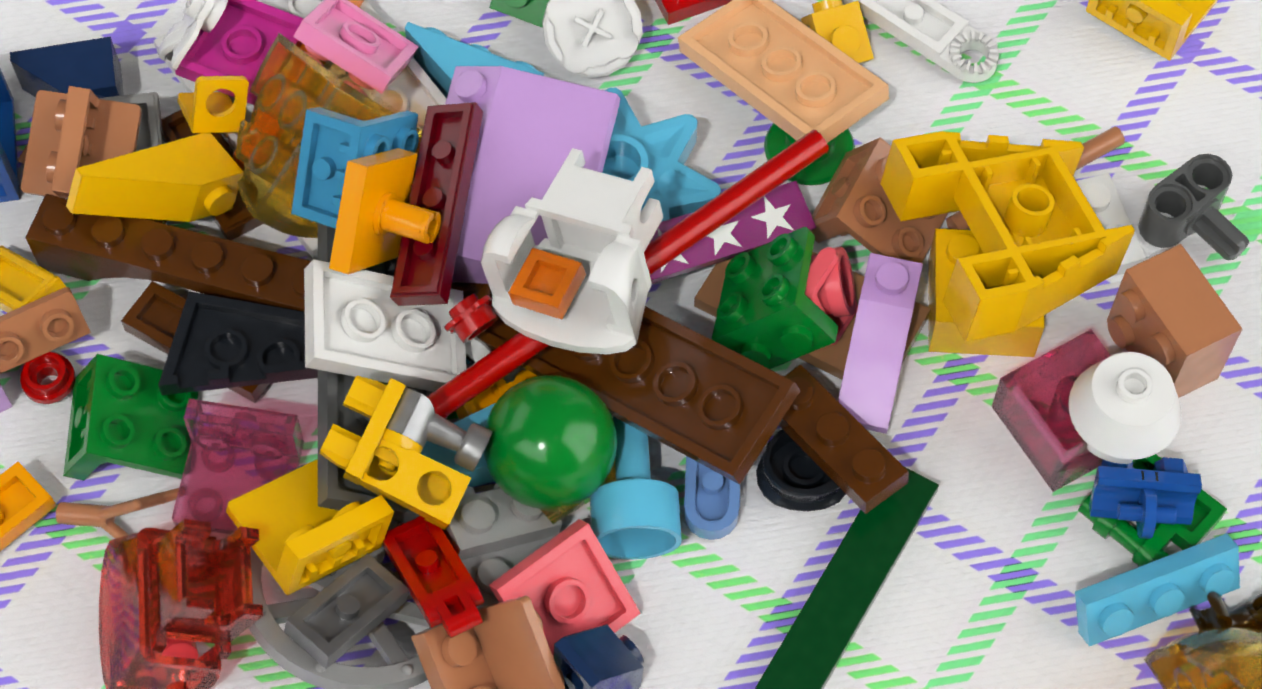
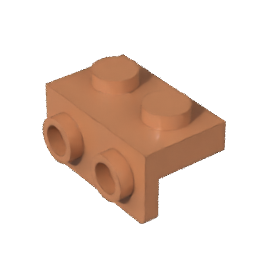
M64 287L0 316V374L91 333L69 287Z

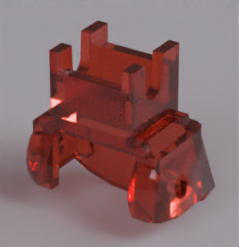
M184 518L172 530L144 528L137 533L109 541L103 559L99 593L100 660L106 689H210L216 684L221 673V659H227L231 654V641L263 617V605L253 604L250 549L259 541V529L240 526L226 538L216 540L215 536H209L211 534V522ZM166 638L215 644L198 659L162 655L163 650L167 646Z

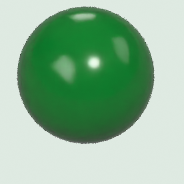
M557 375L537 376L514 385L494 404L484 426L492 431L484 450L487 468L492 478L508 496L532 508L545 510L563 509L586 500L605 482L615 461L617 433L607 406L593 390L567 377Z

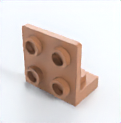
M879 137L845 154L811 215L817 227L812 233L815 235L817 243L837 235L845 236L850 234L874 254L922 263L932 245L935 228L940 229L948 213L900 221L880 184L891 146Z
M528 596L477 608L483 623L453 638L448 636L442 624L433 628H427L411 636L431 689H565L564 676L556 665L543 632L541 617L534 609L532 601Z

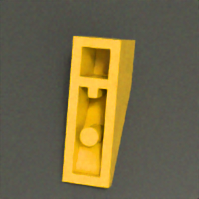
M200 133L76 168L66 207L72 214L192 222L211 215L218 216L231 210L236 201L244 171L211 133Z

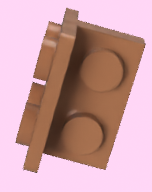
M69 86L67 94L39 90L36 93L21 190L30 195L45 197V194L68 199L76 168L136 152L142 116L141 107L137 104L99 99L91 89Z

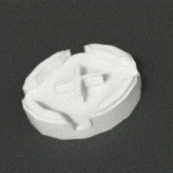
M549 0L542 20L544 42L554 60L569 72L587 78L608 76L623 68L633 57L632 55L637 50L643 33L641 12L634 0Z

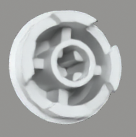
M1137 352L1114 354L1082 372L1070 391L1068 404L1071 422L1078 434L1088 444L1086 448L1095 456L1109 462L1129 464L1135 459L1155 455L1171 443L1180 427L1181 406L1172 377L1161 363L1145 354Z

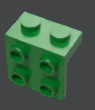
M802 227L789 234H781L767 244L749 252L736 255L728 263L725 269V278L711 340L768 369L836 342L838 325L805 295L815 235L807 227Z

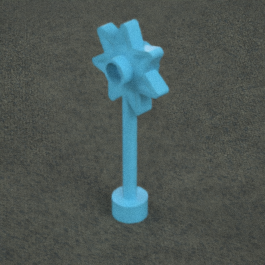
M617 88L605 90L618 94L621 100L602 173L634 181L641 167L652 169L655 182L642 205V209L649 198L659 200L664 217L661 222L692 213L721 193V188L716 182L684 165L697 142L698 122L693 115L684 114L641 127L621 90ZM613 416L617 433L616 481L600 486L590 496L591 529L608 557L633 560L665 555L677 549L682 542L679 492L669 483L651 479L648 435Z

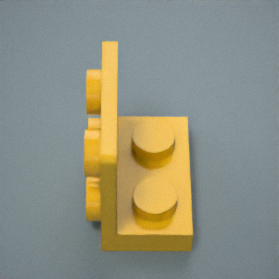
M1089 0L1086 12L1170 61L1218 0Z
M314 460L229 501L226 508L228 516L287 596L364 557L367 553L370 554L381 548L394 514L393 509L382 495L363 504L358 501L352 502L340 510L318 507V460Z

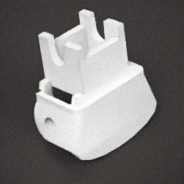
M572 148L543 199L540 200L532 197L525 204V208L515 206L509 216L504 217L496 224L483 247L481 265L492 292V306L495 313L506 325L519 333L547 345L579 353L607 355L626 352L637 344L647 295L652 286L644 252L664 218L659 200L649 198L642 209V205L655 182L652 169L641 167L634 181L583 168L586 162L582 150ZM540 215L548 239L544 238L539 245H535L531 228ZM532 248L582 262L586 276L562 320L514 305L508 294Z

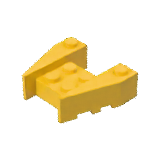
M944 131L894 139L892 141L880 184L900 221L960 211L983 251L982 254L957 258L943 299L965 342L1016 332L1117 274L1135 230L1132 225L1107 230L1102 226L1073 177L1084 150L1081 142L1042 139L1040 146L1009 144L1008 136L988 135L986 142L961 140L960 133Z

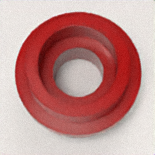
M47 352L25 363L21 372L20 382L23 391L29 399L40 404H52L64 399L72 391L76 374L71 362L66 357L54 352ZM51 375L58 376L52 383L41 385L46 377Z

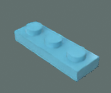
M1226 533L1075 591L1079 634L1090 647L1208 601L1207 595L1211 592H1216L1222 596L1239 589V546Z

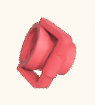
M827 247L818 254L812 255L805 295L826 315H830V318L838 325L836 342L831 345H835L839 341L858 309L852 267L848 254L843 247Z

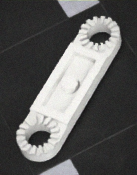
M842 0L843 4L858 1L863 17L962 81L970 83L982 82L989 79L996 71L999 60L997 42H993L990 35L987 37L984 35V32H979L968 25L969 21L936 0ZM966 50H976L981 52L986 57L984 63L980 62L979 65L974 63V66H971V62L966 64L965 59L961 60V53Z

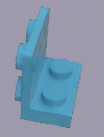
M321 107L306 109L291 214L336 229L347 161L396 148L415 153L419 142V135L416 130L418 114L411 111H403L362 121Z

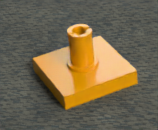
M396 148L347 161L329 269L349 275L395 259L399 254L402 236L425 244L432 243L436 239L441 224L440 213L409 204L418 153Z

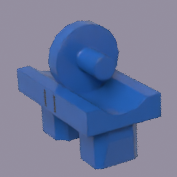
M1163 457L1155 461L1153 470L1133 469V461L1129 464H1119L1102 460L1101 466L1097 468L1089 502L1090 517L1136 521L1137 535L1143 539L1153 538L1156 523L1191 525L1196 498L1202 488L1201 474L1188 473L1184 460L1179 458Z

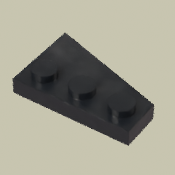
M189 291L158 384L161 394L170 395L318 378L317 369L305 367V312Z

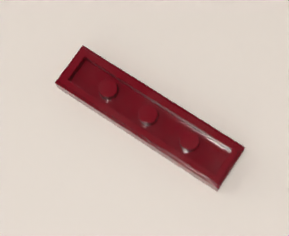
M476 102L427 107L409 204L439 212L441 224L436 239L432 243L429 242V244L402 236L390 298L398 306L448 304L483 117V111Z

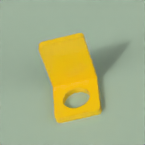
M200 76L195 81V91L193 93H179L177 102L192 133L244 132L249 82L245 76ZM219 89L230 90L235 95L234 103H232L229 95L214 91Z

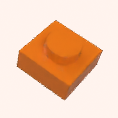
M532 248L508 294L514 305L562 320L586 273L582 262Z

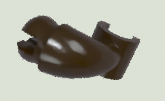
M1211 592L1207 595L1211 605L1209 609L1196 610L1194 607L1189 609L1203 637L1213 638L1222 634L1244 636L1262 632V594L1257 595L1252 602L1248 601L1237 609L1228 611L1221 596L1216 592Z

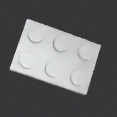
M313 259L304 269L306 368L354 377L361 376L388 383L390 378L405 384L406 387L432 392L466 370L465 343L461 341L456 332L451 334L450 331L447 332L444 328L452 320L448 312L463 300V291L451 289L448 304L398 306L390 298L394 276L367 270H360L348 275L329 269L330 262Z

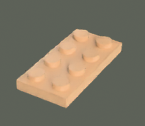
M732 0L678 37L679 49L682 54L796 141L814 129L828 143L889 99L887 83L772 0Z

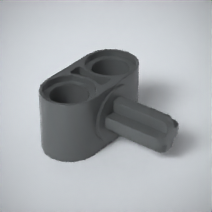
M1199 154L1158 183L1150 191L1140 217L1138 228L1143 239L1152 246L1168 248L1196 232L1225 260H1234L1240 256L1247 248L1249 240L1219 212L1233 176L1231 167L1219 156ZM1198 185L1205 186V187H1207L1208 189L1201 188V187L1198 186ZM1159 212L1167 213L1174 218L1166 217Z

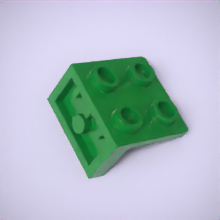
M96 354L75 378L63 476L84 481L100 464L104 465L108 462L185 479L191 473L198 391L162 395L158 387L163 372L162 369Z

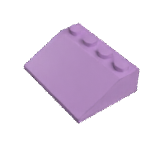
M504 66L455 67L445 105L476 102L483 111V117L452 282L488 284L481 265L483 247L489 234L496 224L512 213L515 206L525 208V204L532 197L540 200L543 199L572 148L582 150L586 162L583 168L603 172L621 100L618 94ZM540 215L531 228L535 245H539L544 238L548 239Z

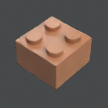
M1182 244L1126 269L1107 318L1108 331L1115 344L1122 349L1125 348L1127 352L1145 354L1161 363L1172 377L1178 398L1219 378L1242 331V327Z

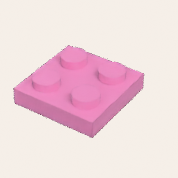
M324 0L302 20L293 36L305 44L306 50L312 56L323 61L333 62L347 71L349 77L357 85L369 90L375 89L381 94L410 63L419 48L418 45L348 0Z

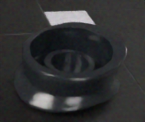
M783 429L769 441L765 453L760 458L756 475L759 489L763 496L771 503L788 510L808 512L829 508L839 503L846 495Z

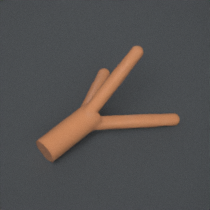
M180 487L112 506L60 502L56 509V521L58 524L101 527L151 568H157L160 565V560L115 524V517L184 498L186 490Z

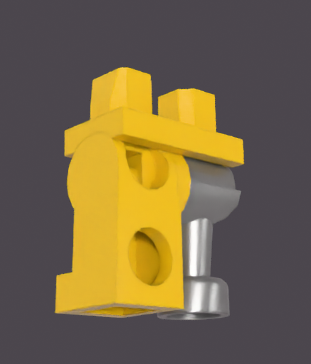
M356 376L343 402V406L370 418L365 432L361 437L333 424L319 454L334 465L346 470L343 478L361 485L377 495H382L384 498L424 517V520L445 530L455 514L471 477L422 455L421 452L425 443L428 441L456 451L454 462L473 472L486 448L492 431L476 423L471 424L467 431L434 413V407L430 399L424 394L407 388L405 384L390 378L388 384L385 385L376 380Z

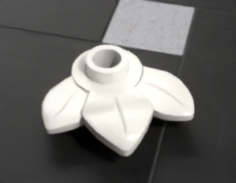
M187 0L183 9L184 17L182 21L169 30L159 46V58L166 62L167 54L173 50L171 68L177 70L182 59L198 37L200 30L202 29L209 33L215 27L226 8L228 0Z

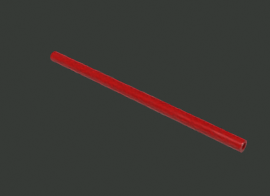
M813 129L652 240L644 252L649 274L651 275L827 153L829 147L824 137L817 130ZM521 333L516 334L428 395L427 398L430 399L434 407V413L446 418L549 345L526 337Z

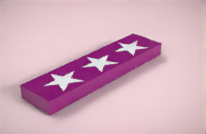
M797 181L776 187L650 275L652 284L732 259L740 253L749 252L773 241L781 234H789L802 227H807L812 232L817 227ZM691 213L661 222L651 241Z

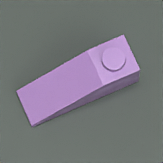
M870 253L838 402L865 429L887 434L923 263Z

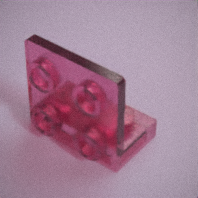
M189 399L184 421L191 439V446L172 514L173 523L179 527L243 536L226 513L228 502L298 469L304 446L298 415Z

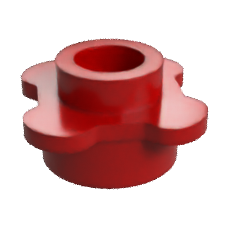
M472 294L463 299L448 312L452 320L444 326L447 332L450 331L451 334L456 332L463 343L483 333L499 319L491 307L492 297L490 298L489 295L478 299L476 294Z

